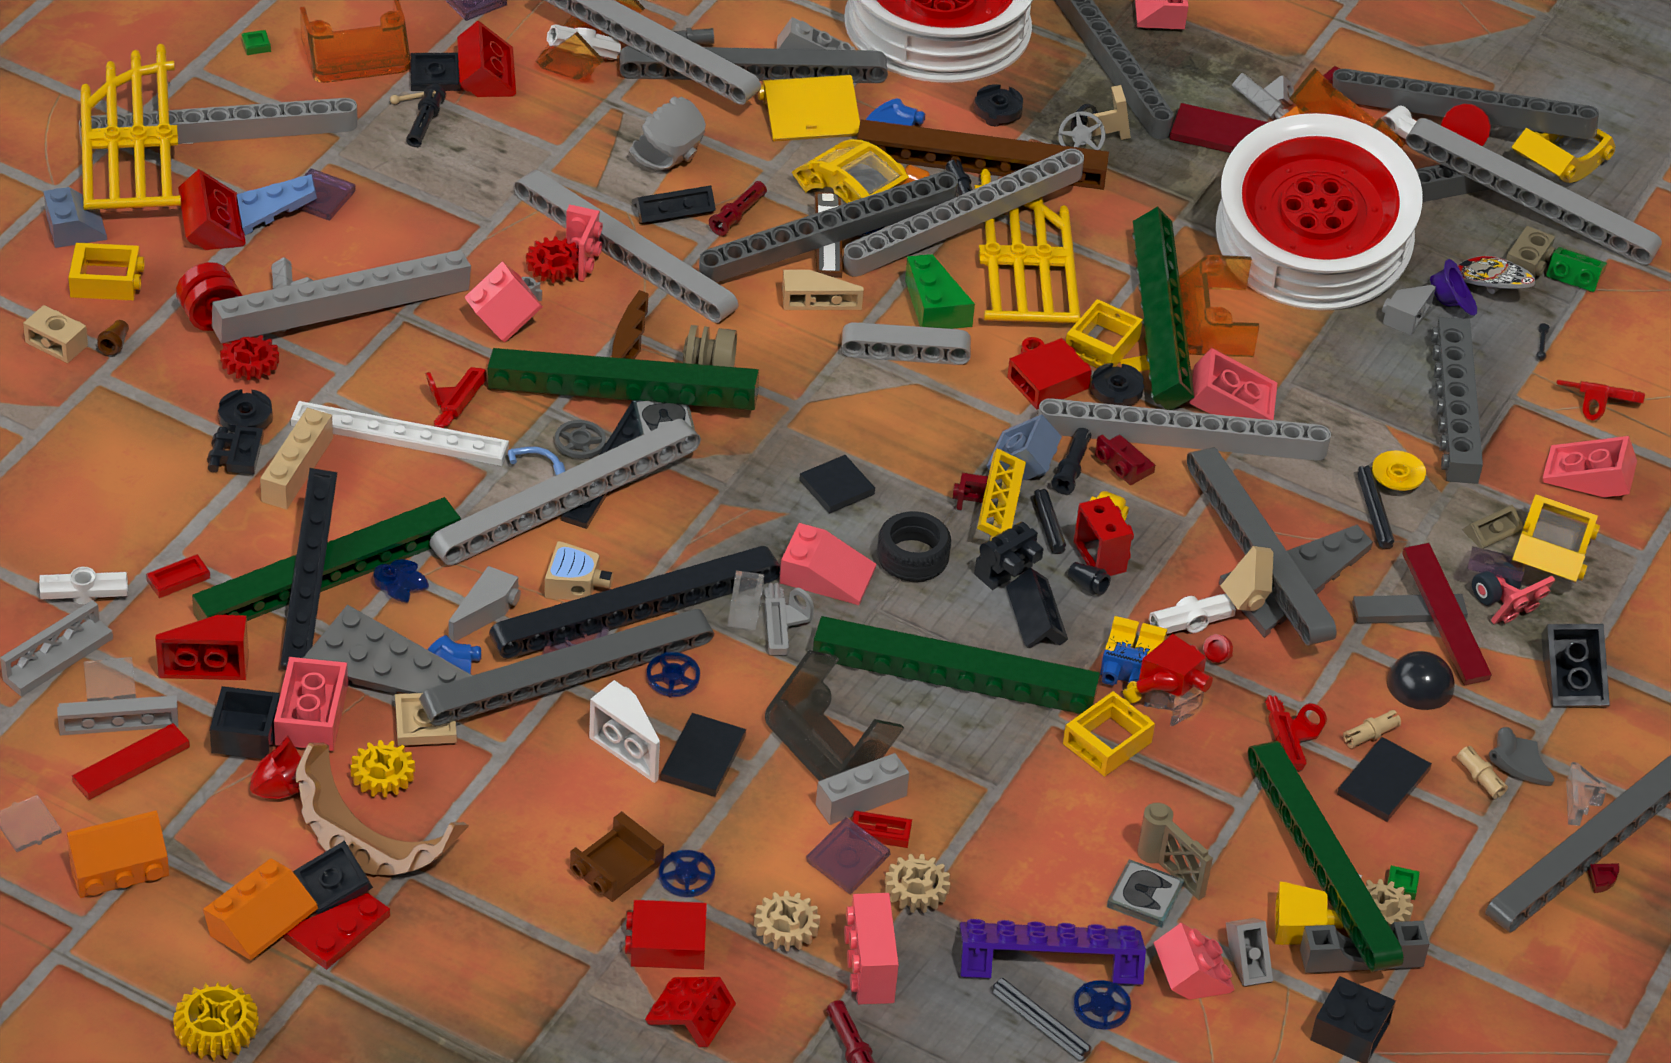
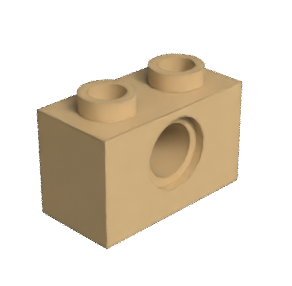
M45 305L23 322L25 343L66 363H69L88 346L86 325Z

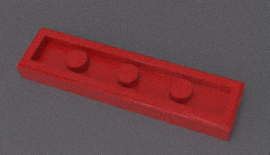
M172 723L72 775V780L84 796L90 800L188 749L190 743L187 737Z

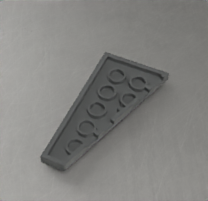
M1357 524L1290 549L1287 552L1314 592L1318 594L1325 588L1326 583L1331 579L1334 581L1339 577L1343 569L1347 566H1352L1372 548L1373 542ZM1231 572L1220 576V585L1225 581V579L1230 575ZM1271 593L1265 599L1264 605L1256 611L1241 610L1264 638L1271 633L1273 627L1277 624L1281 625L1287 619V616Z
M349 605L342 610L303 657L306 659L346 662L348 680H351L352 684L394 694L397 691L407 694L424 693L430 688L473 676Z

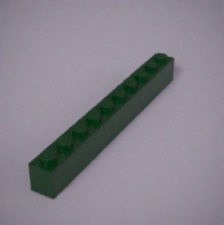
M1157 206L1133 220L1134 232L1132 236L1136 246L1134 253L1138 263L1136 270L1140 281L1138 288L1142 298L1140 305L1144 315L1143 325L1146 332L1144 340L1148 350L1146 358L1150 367L1148 375L1152 384L1151 397L1157 405L1161 404L1166 410H1173L1194 398L1173 223Z
M493 348L487 367L488 388L498 390L653 401L755 410L759 392V369L502 348Z
M443 497L327 542L320 592L432 549L430 547L431 537L437 531L460 521L461 517L448 500ZM296 555L193 594L194 616L199 621L215 615H244L247 621L289 605Z
M824 616L820 618L813 641V660L1077 714L1083 713L1094 705L1100 672Z

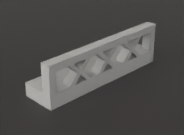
M93 600L1 656L3 681L22 697L113 639V632L100 621L98 604ZM89 615L90 619L80 624L84 617ZM66 629L65 633L58 638L61 631ZM42 643H44V644L42 645V647L40 648V650H38L37 652H35V650L37 649V647H38L39 645H41ZM20 658L18 663L11 667V663Z
M177 695L59 703V707H57L60 736L160 729L172 723L179 727Z

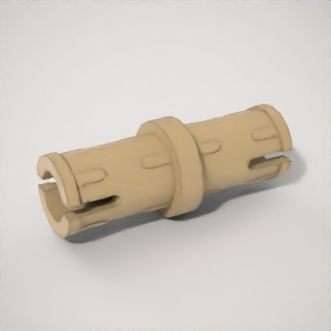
M1390 710L1373 719L1370 717L1365 719L1363 724L1343 733L1345 743L1352 741L1347 746L1355 748L1357 745L1370 739L1375 741L1381 737V734L1400 727V716L1393 717L1397 712Z
M1472 746L1465 747L1458 753L1457 759L1472 774V779L1483 785L1493 799L1500 798L1505 794L1508 786L1493 771V766L1489 762H1485Z

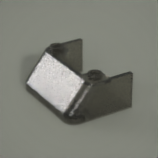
M808 650L767 707L765 721L770 729L808 770L821 781L884 757L904 730V727L901 724L874 719L856 745L853 746L824 715L831 703L832 695L830 689L823 681L839 659L835 655Z

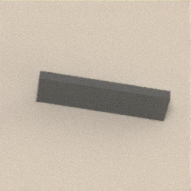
M1454 594L1465 619H1467L1468 613L1463 594ZM1422 595L1353 597L1352 605L1357 623L1433 621Z

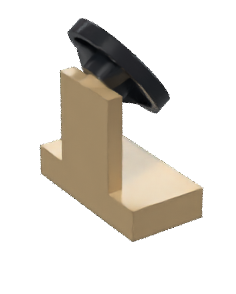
M1121 85L1111 87L1114 110L1098 113L1095 106L1084 104L1076 111L1083 112L1091 108V114L1101 120L1106 134L1118 131L1121 140L1131 138L1126 99ZM1080 116L1082 124L1087 127L1098 124L1089 116ZM1076 117L1072 118L1071 131L1076 127ZM1100 127L1092 132V137L1101 135Z

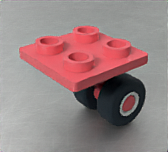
M1503 562L1494 566L1491 572L1483 571L1476 574L1472 579V589L1476 598L1484 605H1491L1500 599L1503 602L1501 608L1491 619L1495 625L1501 621L1508 623L1514 620L1522 611L1530 613L1540 606L1539 600L1551 592L1549 588L1556 580L1553 576H1550L1520 590L1521 578L1518 571L1512 564Z

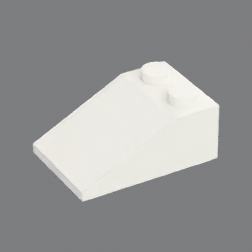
M613 680L590 699L589 738L655 783L659 777L660 740L637 696L629 688L623 687Z

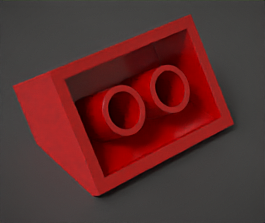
M477 20L457 37L460 85L465 91H470L477 97H513L516 95L513 46Z
M198 169L178 187L187 240L204 250L243 247L246 244L242 228L237 192Z

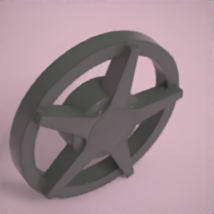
M573 420L562 424L557 429L555 444L562 454L573 458L591 459L602 451L606 444V435L603 429L593 422ZM572 427H581V429H575L571 433L565 432V430ZM586 428L594 430L600 437H591V433ZM560 436L569 441L567 446L560 442ZM600 443L595 449H589L591 444ZM574 449H581L583 452L573 451V450H574Z

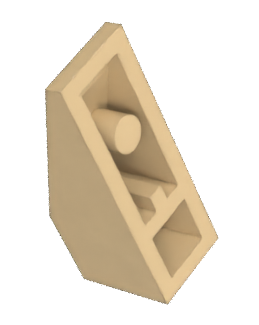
M783 270L782 294L784 310H862L863 287L812 270Z

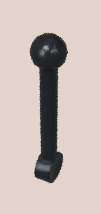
M1541 323L1538 329L1541 337L1539 352H1537L1536 358L1539 361L1546 359V353L1544 352L1546 333L1549 332L1550 328L1546 323Z

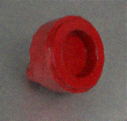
M1214 634L1206 639L1203 651L1208 660L1223 663L1233 657V645L1228 637Z

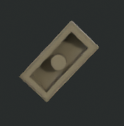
M1511 505L1463 528V531L1480 549H1483L1522 531L1524 525L1514 506Z

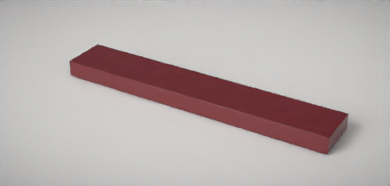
M1430 543L1405 547L1402 552L1403 557L1463 685L1490 680L1492 676L1490 669Z

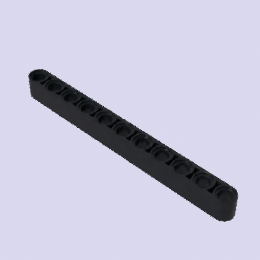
M759 546L506 619L494 624L489 631V636L500 656L509 659L770 583L780 576L781 566L767 546Z

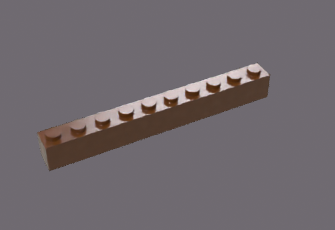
M863 119L860 120L857 140H863L879 147L897 163L946 169V164L949 161L955 160L956 163V160H959L964 172L981 174L983 169H988L990 175L1001 177L1067 149H1077L1084 155L1082 177L1077 182L1070 184V186L1104 190L1109 151Z

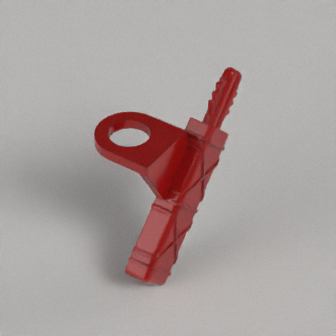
M469 368L456 387L437 388L431 373H425L430 392L437 405H441L442 414L438 415L436 420H434V427L444 428L451 424L450 422L454 420V417L457 418L461 415L464 408L486 381L487 373L485 369Z
M1564 380L1556 381L1558 385L1578 388L1579 392L1585 393L1583 414L1588 420L1592 421L1599 420L1603 416L1608 397L1637 403H1644L1645 393L1641 391L1637 392L1630 389L1589 383L1588 381H1580V383ZM1597 400L1599 409L1596 414L1592 415L1589 411V406L1592 401Z
M1269 695L1265 703L1267 709L1271 711L1268 718L1275 741L1280 742L1295 769L1302 771L1307 762L1300 741L1317 739L1327 723L1326 713L1320 706L1308 703L1300 709L1298 715L1293 720L1289 712H1284L1283 702L1278 700L1277 696L1272 697ZM1308 710L1316 712L1319 715L1320 722L1317 724L1310 722L1306 712Z

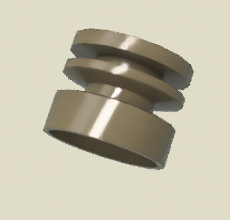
M691 325L689 334L685 339L683 363L734 367L737 330L719 328L716 338L710 339V328L704 326L702 338H699V326Z

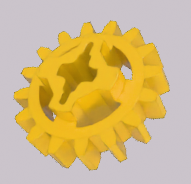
M379 740L377 746H373L369 742L367 743V750L359 748L357 749L358 756H352V765L350 767L353 784L361 785V792H365L368 789L371 790V796L373 797L378 792H382L383 797H387L389 791L397 795L399 794V787L407 789L408 781L414 780L415 760H412V753L405 752L404 745L397 748L394 747V741L384 745L383 741Z

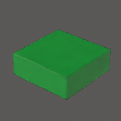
M266 30L241 33L246 55L271 52V44Z
M1391 865L1387 885L1391 881L1394 882L1395 889L1405 888L1404 895H1411V900H1415L1420 871Z

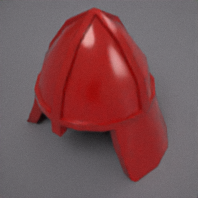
M288 735L277 748L259 762L251 777V793L268 799H282L300 793L299 783H296V769L301 756Z

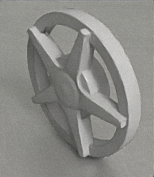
M1075 112L1066 117L1059 128L1058 135L1060 145L1066 146L1063 141V135L1072 136L1075 142L1074 147L1079 148L1080 145L1088 144L1095 150H1101L1106 137L1105 128L1101 120L1089 112ZM1080 116H1089L1098 124L1087 127L1082 124ZM1076 117L1077 126L1073 131H1063L1068 121ZM1100 127L1101 140L1099 145L1096 146L1091 140L1092 132Z

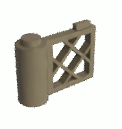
M1163 803L1149 804L1145 808L1137 849L1138 856L1147 863H1159L1169 874L1178 879L1180 884L1198 900L1204 898L1213 858L1208 854L1207 849L1197 840H1192L1173 822L1174 815L1169 806ZM1171 855H1172V857H1173V859H1174L1176 865L1170 860V856H1171ZM1182 855L1185 856V859H1186V861H1187L1189 867H1187V865H1186V863H1185L1184 858H1183ZM1196 858L1201 862V867H1199Z

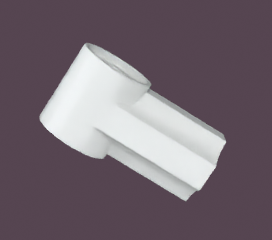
M1397 106L1380 118L1379 125L1386 135L1393 136L1398 134L1406 139L1417 121L1412 119L1411 113L1406 107Z

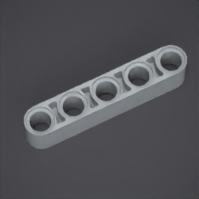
M854 322L843 327L842 352L844 355L852 358L963 365L971 358V336L968 332L959 329Z

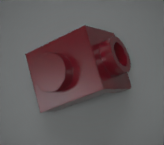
M969 473L961 474L960 483H955L952 499L957 500L956 510H962L964 500L983 503L988 476Z

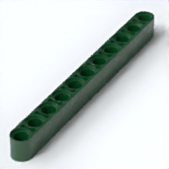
M1272 741L1249 746L1248 760L1251 769L1320 887L1326 892L1327 899L1371 972L1401 966L1404 957L1399 941L1280 742Z

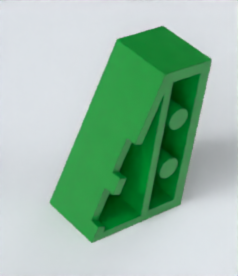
M933 254L907 256L905 281L920 327L944 329L973 327L975 303Z

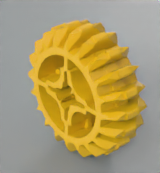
M219 981L214 987H209L205 982L202 990L193 987L192 995L184 994L182 1002L177 1003L176 1012L173 1016L174 1033L177 1039H179L182 1048L187 1047L190 1055L198 1052L201 1060L206 1055H211L214 1061L217 1055H223L227 1059L230 1052L239 1055L241 1047L249 1048L250 1039H255L256 1029H258L259 1025L258 1009L256 1004L253 1003L251 995L245 994L242 987L234 990L231 982L226 987H221Z

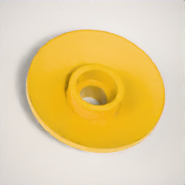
M1397 450L1387 451L1378 455L1373 461L1372 472L1379 483L1390 489L1399 491L1412 490L1419 487L1425 480L1426 468L1424 464L1410 453Z

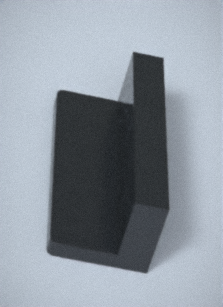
M712 185L632 199V204H637L640 223L716 211Z
M1030 567L1006 586L1024 644L1031 648L1047 637L1061 645L1068 640L1049 581Z

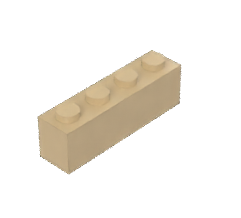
M306 408L260 478L261 500L263 503L288 509L307 480L309 469L316 466L333 439L331 414Z

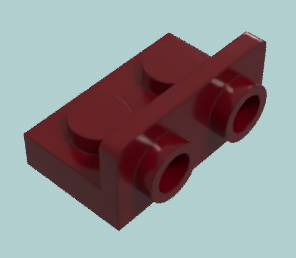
M1103 434L1097 437L1095 456L1130 486L1155 473L1156 465L1120 434L1110 440Z

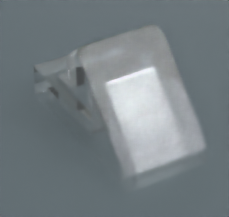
M736 571L728 619L729 628L756 631L759 609L762 605L764 574Z
M1193 687L1183 696H1176L1162 690H1152L1145 694L1144 706L1171 710L1170 726H1174L1201 711L1204 692Z
M1572 762L1566 780L1568 825L1580 826L1583 814H1588L1589 805L1602 806L1607 787L1579 763Z

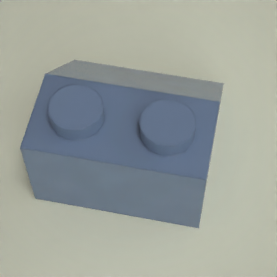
M70 187L43 191L46 217L55 248L71 246L76 243L107 240L100 211L84 210L83 194Z
M1041 414L1002 431L993 453L998 448L1025 461L1022 479L1028 480L1035 476H1043L1049 470L1050 462L1058 450L1057 447L1062 436ZM993 453L987 464V468L989 470L992 462ZM999 461L1004 470L1006 471L1010 465L1005 462Z

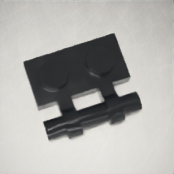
M236 426L234 433H228L226 427H219L217 433L212 438L211 444L213 449L208 453V470L210 472H217L219 466L226 464L227 472L255 474L264 437L263 428ZM227 446L231 447L230 450H224V449H225Z

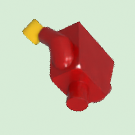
M1172 634L1142 659L1139 681H1131L1127 685V689H1124L1122 693L1129 703H1135L1142 698V694L1152 690H1162L1176 696H1183L1193 687L1207 692L1212 685L1213 677L1204 673L1206 657L1199 651L1197 646L1189 645Z

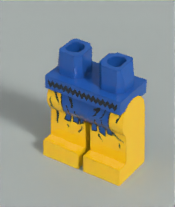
M1114 616L1112 629L1102 659L1100 671L1102 682L1113 686L1117 684L1118 680L1128 682V684L1131 681H1139L1142 659L1166 640L1167 629L1143 623L1136 647L1134 648L1139 622Z

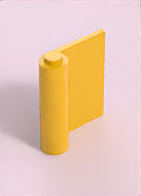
M851 75L762 81L761 89L758 91V99L763 100L764 105H767L773 142L858 135L860 119Z

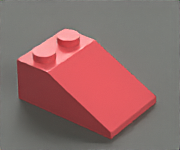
M1213 348L1194 365L1192 378L1194 398L1189 401L1190 404L1209 414L1274 420L1277 382Z
M1623 436L1551 445L1543 474L1544 483L1600 497H1619L1630 494L1637 464V458L1630 437Z
M799 523L781 559L780 584L860 605L876 569V563L828 531Z

